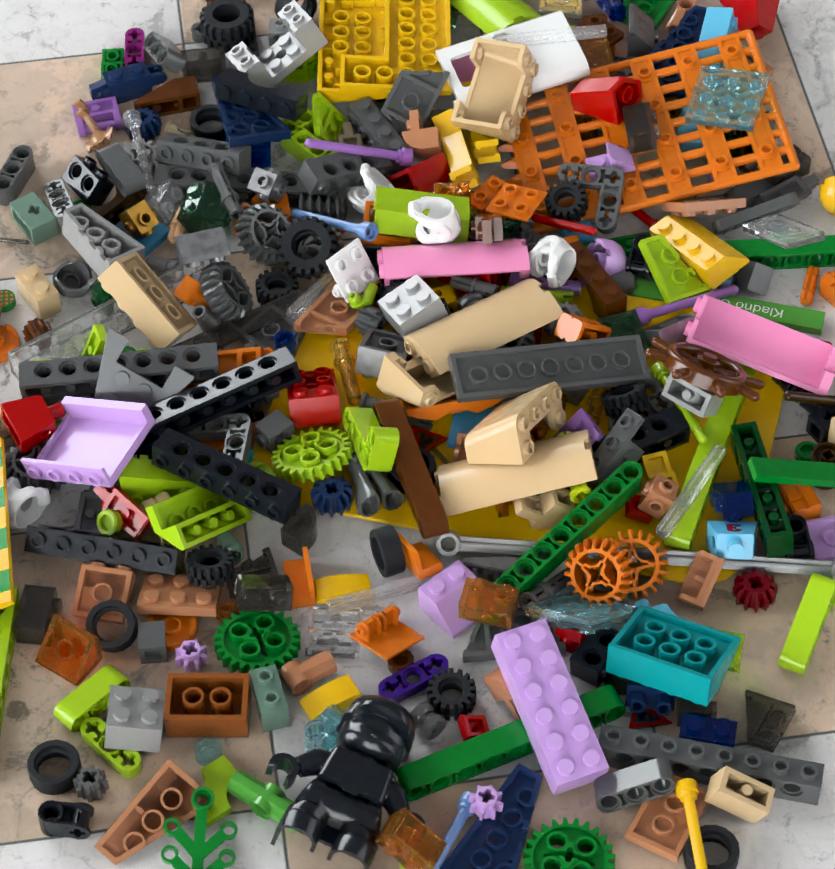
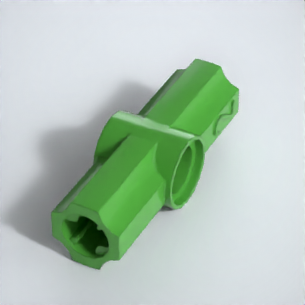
M242 770L236 771L231 776L227 785V792L247 803L251 810L264 820L271 818L279 823L287 807L294 802L287 798L283 790L276 784L271 782L264 784Z

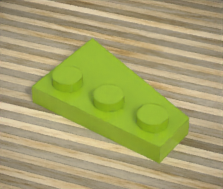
M662 234L639 241L638 246L666 304L704 294L711 290L706 283L703 284L697 278V273L692 267H687L680 259V254Z

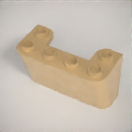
M476 37L469 57L476 68L465 104L461 100H456L450 121L455 127L513 143L519 137V125L521 119L525 117L526 102L532 94V82L538 74L539 65L526 45Z
M551 382L501 403L466 435L465 452L468 464L523 465L534 453V442L531 440L530 430L540 420H544L552 430H560L565 425L566 413L562 407V390L557 382Z

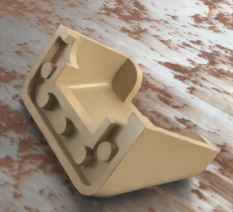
M394 351L384 355L377 380V387L384 394L398 397L400 400L423 408L431 407L435 403L456 394L450 370L432 378L430 374L425 372L421 356L406 362Z

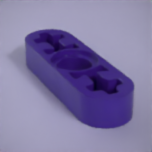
M431 654L383 679L378 685V696L387 697L400 703L428 687L429 680H433L432 676L435 673L440 676V670L432 668L433 665L441 667L440 670L444 669L446 673H449L447 658L441 654ZM411 675H417L421 678L420 682L416 684H410L406 679ZM390 689V691H395V693L391 694L390 692H386V690Z

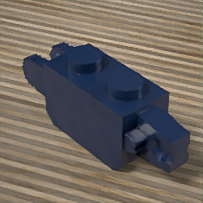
M144 61L103 72V79L89 84V93L93 100L115 96L117 104L139 99L153 91V86L165 83L168 76L163 71L161 65L157 63L145 65Z

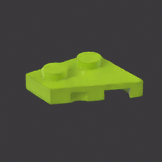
M318 91L312 95L314 135L320 140L338 142V135L342 134V123L347 122V119Z

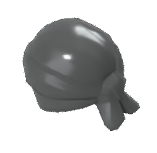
M80 259L61 264L53 274V286L59 294L65 297H83L90 292L91 286L97 283V278H92L89 265Z

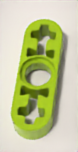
M89 717L81 723L80 730L83 741L121 776L132 778L141 772L142 761L137 751L116 749L113 752H107L104 750L106 723L102 719ZM89 729H98L101 738L99 739L98 735L93 731L89 733ZM124 755V759L129 763H132L134 761V765H124V760L122 756Z

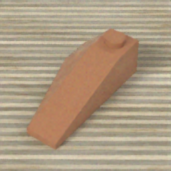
M167 759L94 847L113 864L120 863L164 836L163 825L166 819L174 817L179 820L180 824H183L193 818L196 814V809L191 804V797L194 790L201 786L170 759ZM200 797L197 800L200 805H204L207 801L204 797ZM175 823L167 825L169 831L177 827Z

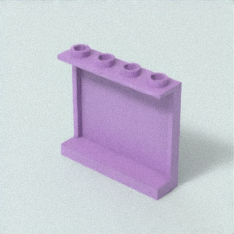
M65 396L61 404L67 415L37 458H21L20 461L26 469V473L33 479L112 488L155 424L154 417L145 403Z

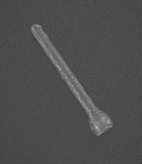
M135 109L127 110L122 117L124 125L131 130L142 174L146 181L147 191L154 193L156 186L139 128L142 123L141 115Z

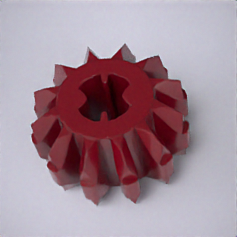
M755 568L751 572L743 570L741 576H736L732 588L736 605H743L745 611L749 608H752L755 613H757L759 608L766 611L769 605H773L776 601L778 587L774 583V576H766L765 569L762 572H757Z

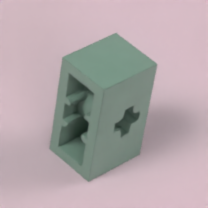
M34 192L9 203L13 221L34 246L59 235L57 227L59 223L54 212H50L44 199H39Z
M276 664L249 670L252 693L263 732L289 727L288 705Z

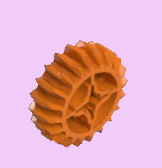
M628 529L629 537L624 538L622 531H619L618 536L621 540L617 542H620V546L625 543L628 546L626 559L631 557V550H633V557L637 558L636 561L640 560V563H647L646 565L636 567L635 582L630 585L631 592H633V600L638 599L637 592L639 591L642 592L644 598H647L648 594L645 589L649 587L653 593L657 592L656 587L652 584L656 581L658 584L663 585L664 581L658 578L659 573L662 575L668 574L667 570L660 569L661 565L669 564L668 560H660L659 557L665 555L666 550L657 552L655 548L659 547L661 542L658 540L652 545L650 543L653 538L652 534H649L646 540L642 539L643 530H639L638 536L633 537V530ZM610 536L611 543H615L616 540ZM635 542L645 545L652 552L654 559L639 558L636 554ZM598 554L599 559H602L605 556L603 554ZM612 564L613 570H616L615 565ZM655 567L651 578L638 586V573L640 570Z
M596 536L593 538V541L591 538H586L583 540V544L579 542L575 545V550L569 552L568 556L571 559L567 560L564 565L570 569L565 571L564 575L571 577V580L567 582V586L573 585L575 587L572 595L581 594L580 602H585L589 599V607H593L598 603L599 608H604L607 604L614 606L616 600L621 602L625 599L624 594L631 592L629 585H632L635 579L630 575L635 573L636 569L629 567V564L633 562V558L626 559L624 556L627 554L628 549L621 551L618 549L620 542L616 541L611 545L610 537H606L602 541L600 536ZM588 553H600L605 556L601 560H597L595 558L590 559L586 555ZM612 564L615 565L617 573L613 570ZM600 566H602L601 572H600L601 577H599V578L597 579V577L599 576L598 573H599V571H600L598 568H599ZM583 571L587 575V580L584 577ZM603 584L606 587L608 585L611 586L613 590L600 591L595 589V587Z

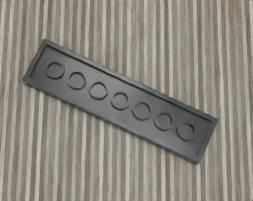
M640 334L451 353L447 358L458 403L517 397L554 381L557 382L562 392L622 386L635 382L649 383L651 379Z

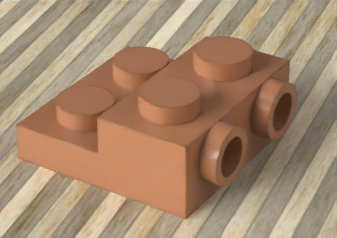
M94 561L90 562V565L82 564L71 615L87 619V615L95 605L110 599L118 600L128 605L129 601H132L137 576L131 571V568L117 565L114 569L107 568L105 564ZM110 611L102 615L98 621L124 625L125 616L120 612Z

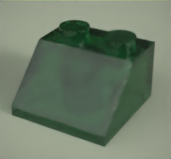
M210 181L194 183L189 186L177 216V220L189 233L222 226L224 228L229 226L231 221L227 208L221 203V195L216 184ZM233 189L235 192L238 193L240 198L241 193L239 192V190Z

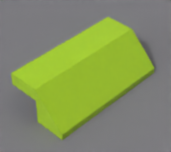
M376 186L373 209L375 210L374 223L378 226V234L417 238L415 231L418 221L409 216L408 203L420 199V197L432 196L442 197L451 201L460 216L462 228L458 237L451 243L467 242L470 224L469 197ZM425 209L422 213L428 216L430 209Z
M196 486L145 508L154 532L181 551L252 520L250 512L246 507L231 500L229 501L201 486Z

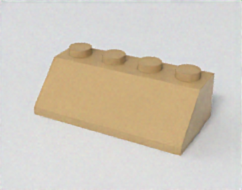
M136 251L117 259L97 278L101 282L102 288L113 296L117 301L118 307L130 316L134 326L147 336L149 343L154 348L171 347L198 325Z

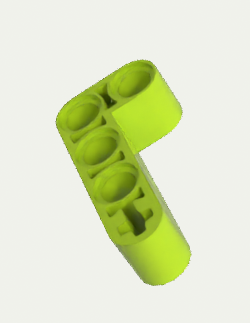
M307 109L296 122L288 119L282 120L292 131L291 139L282 140L279 142L280 146L303 163L305 159L337 153L336 151L306 147V139L320 140L314 135L313 110Z
M346 407L343 414V425L347 435L350 436L352 446L363 470L390 472L393 468L399 446L398 429L381 427L372 408Z
M812 573L782 649L778 667L803 676L805 675L828 613L832 612L835 605V579Z

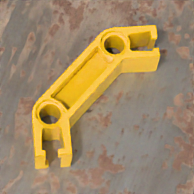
M471 81L460 82L463 87L471 85ZM465 130L476 165L501 161L496 145H499L498 139Z
M451 108L432 117V121L435 127H438L442 137V145L451 171L449 176L455 182L457 194L463 195L482 185L464 129L455 127L450 121L453 112Z

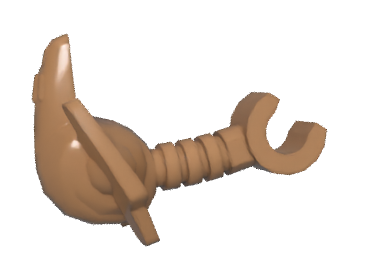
M82 99L73 103V106L78 109L75 112L79 118H83L91 132H93L91 140L86 143L87 152L91 153L93 149L99 150L109 146L114 134L113 126L107 127L105 131L99 129V126L96 125V122L91 117L86 103Z

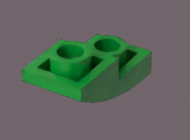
M124 48L102 49L101 79H103V72L125 66Z

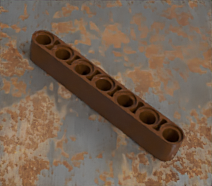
M395 397L373 403V411L380 426L397 428L399 431V446L393 465L422 538L425 540L448 534L450 529L447 516L399 398Z

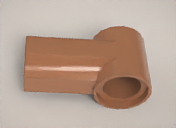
M696 0L677 1V9L666 25V33L669 34L673 28H677L681 23V19L694 5L696 6Z
M324 650L302 662L298 660L287 662L281 667L279 675L294 696H300L308 692L313 683L337 672V665L332 654Z

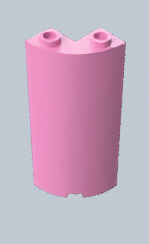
M525 238L506 239L493 242V244L473 241L381 247V250H377L379 278H384L385 286H390V280L410 279L416 274L420 278L519 272V278H529L530 262L528 248L525 245Z
M704 294L703 298H697L692 310L697 312L693 322L688 321L683 335L687 336L686 342L718 352L733 361L815 394L827 395L835 377V346Z

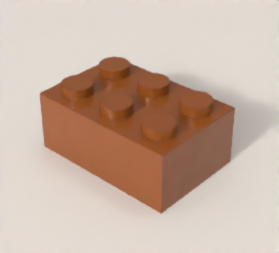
M168 673L163 718L166 737H249L252 698L250 673Z

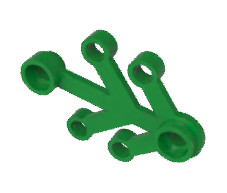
M207 787L195 789L191 797V804L196 809L194 841L181 828L178 819L170 817L165 820L163 825L164 833L167 836L174 837L192 857V869H203L204 859L223 842L234 839L238 831L237 825L234 822L226 821L221 825V829L205 842L207 811L214 804V794ZM200 797H204L208 800V803L200 805L197 800ZM169 823H175L177 825V829L175 831H169L167 829V825ZM225 827H232L234 833L231 835L225 834L223 831ZM168 845L162 849L161 859L165 864L172 865L174 869H190L178 856L176 847ZM230 849L222 850L219 853L218 859L206 869L232 867L236 859L235 853ZM167 851H173L175 857L167 859L164 854ZM229 854L232 857V861L225 863L221 859L222 856Z

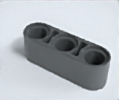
M154 31L148 34L144 42V49L156 63L176 74L181 72L186 63L184 54L169 39Z
M118 142L96 151V157L100 166L108 173L109 178L124 197L146 189L147 185L143 174Z
M27 145L15 147L0 170V205L8 206L10 202L19 197L35 171L36 167L32 148Z
M655 758L602 775L594 781L597 808L605 813L615 812L672 793L676 787L671 762L665 758Z

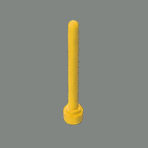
M691 778L681 779L675 783L677 798L684 803L696 869H708L695 805L699 794L697 781Z

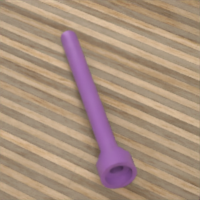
M311 138L305 140V145L308 148L395 160L400 166L410 167L413 161V149L403 147L393 151Z
M731 285L704 294L720 299L737 294L739 288L737 285ZM704 294L653 309L643 307L632 309L631 318L636 328L648 325V322H651L653 318L693 307L697 298H703Z

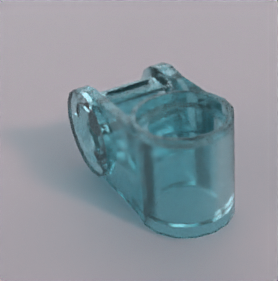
M336 705L328 706L320 715L306 724L304 735L307 738L305 742L307 752L312 749L329 751L336 745L338 734L336 728L345 713Z

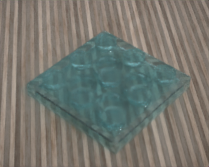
M702 65L685 114V123L753 132L769 83V74Z
M573 591L525 605L524 616L535 618V621L545 618L547 623H557L559 628H577L580 633L594 634L596 630L610 629L611 625L625 624L638 607L615 601L610 606L605 600H603L604 604L595 601V604L589 606V599L581 600L580 593L572 595Z

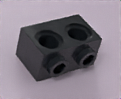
M75 155L61 177L84 203L94 206L103 205L115 186L108 178V173L99 169L97 162L89 156L84 158Z
M598 621L570 657V674L597 688L604 679L608 680L611 676V673L606 672L608 645L619 631Z

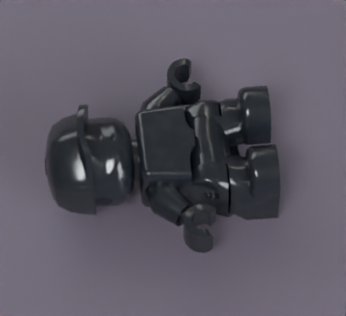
M363 695L354 700L337 725L336 746L331 752L323 749H312L295 758L287 753H277L272 756L265 774L271 775L273 771L279 769L285 771L288 774L283 784L285 790L291 788L297 775L301 778L317 777L287 807L270 844L275 845L282 828H291L309 837L312 842L310 852L313 853L318 842L331 847L326 858L327 860H331L333 854L341 852L360 860L364 865V869H370L378 850L382 818L381 807L383 806L391 820H396L391 831L392 840L399 837L402 828H408L414 833L415 838L413 842L419 845L426 831L425 821L419 814L411 812L405 790L399 784L392 781L393 772L398 769L401 763H405L408 759L415 738L416 726L414 717L403 706L390 698L377 695Z

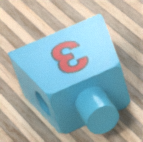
M707 521L706 547L713 555L723 559H753L756 550L757 521Z

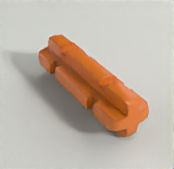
M809 266L807 268L799 301L802 305L810 306L813 302L820 272L818 267Z

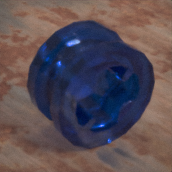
M282 330L274 335L275 350L285 346L290 353L295 350L296 341L294 333L289 330Z

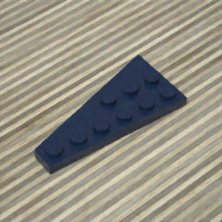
M694 5L681 19V23L677 28H673L669 32V36L665 40L663 39L649 54L699 42L707 7ZM673 57L653 62L655 70L676 65ZM679 73L658 78L660 86L681 81ZM684 90L664 94L663 96L681 99L685 98L686 94Z
M212 76L211 85L214 95L216 91V78L218 76ZM215 98L230 148L244 145H260L271 141L281 142L285 139H291L292 130L277 116Z

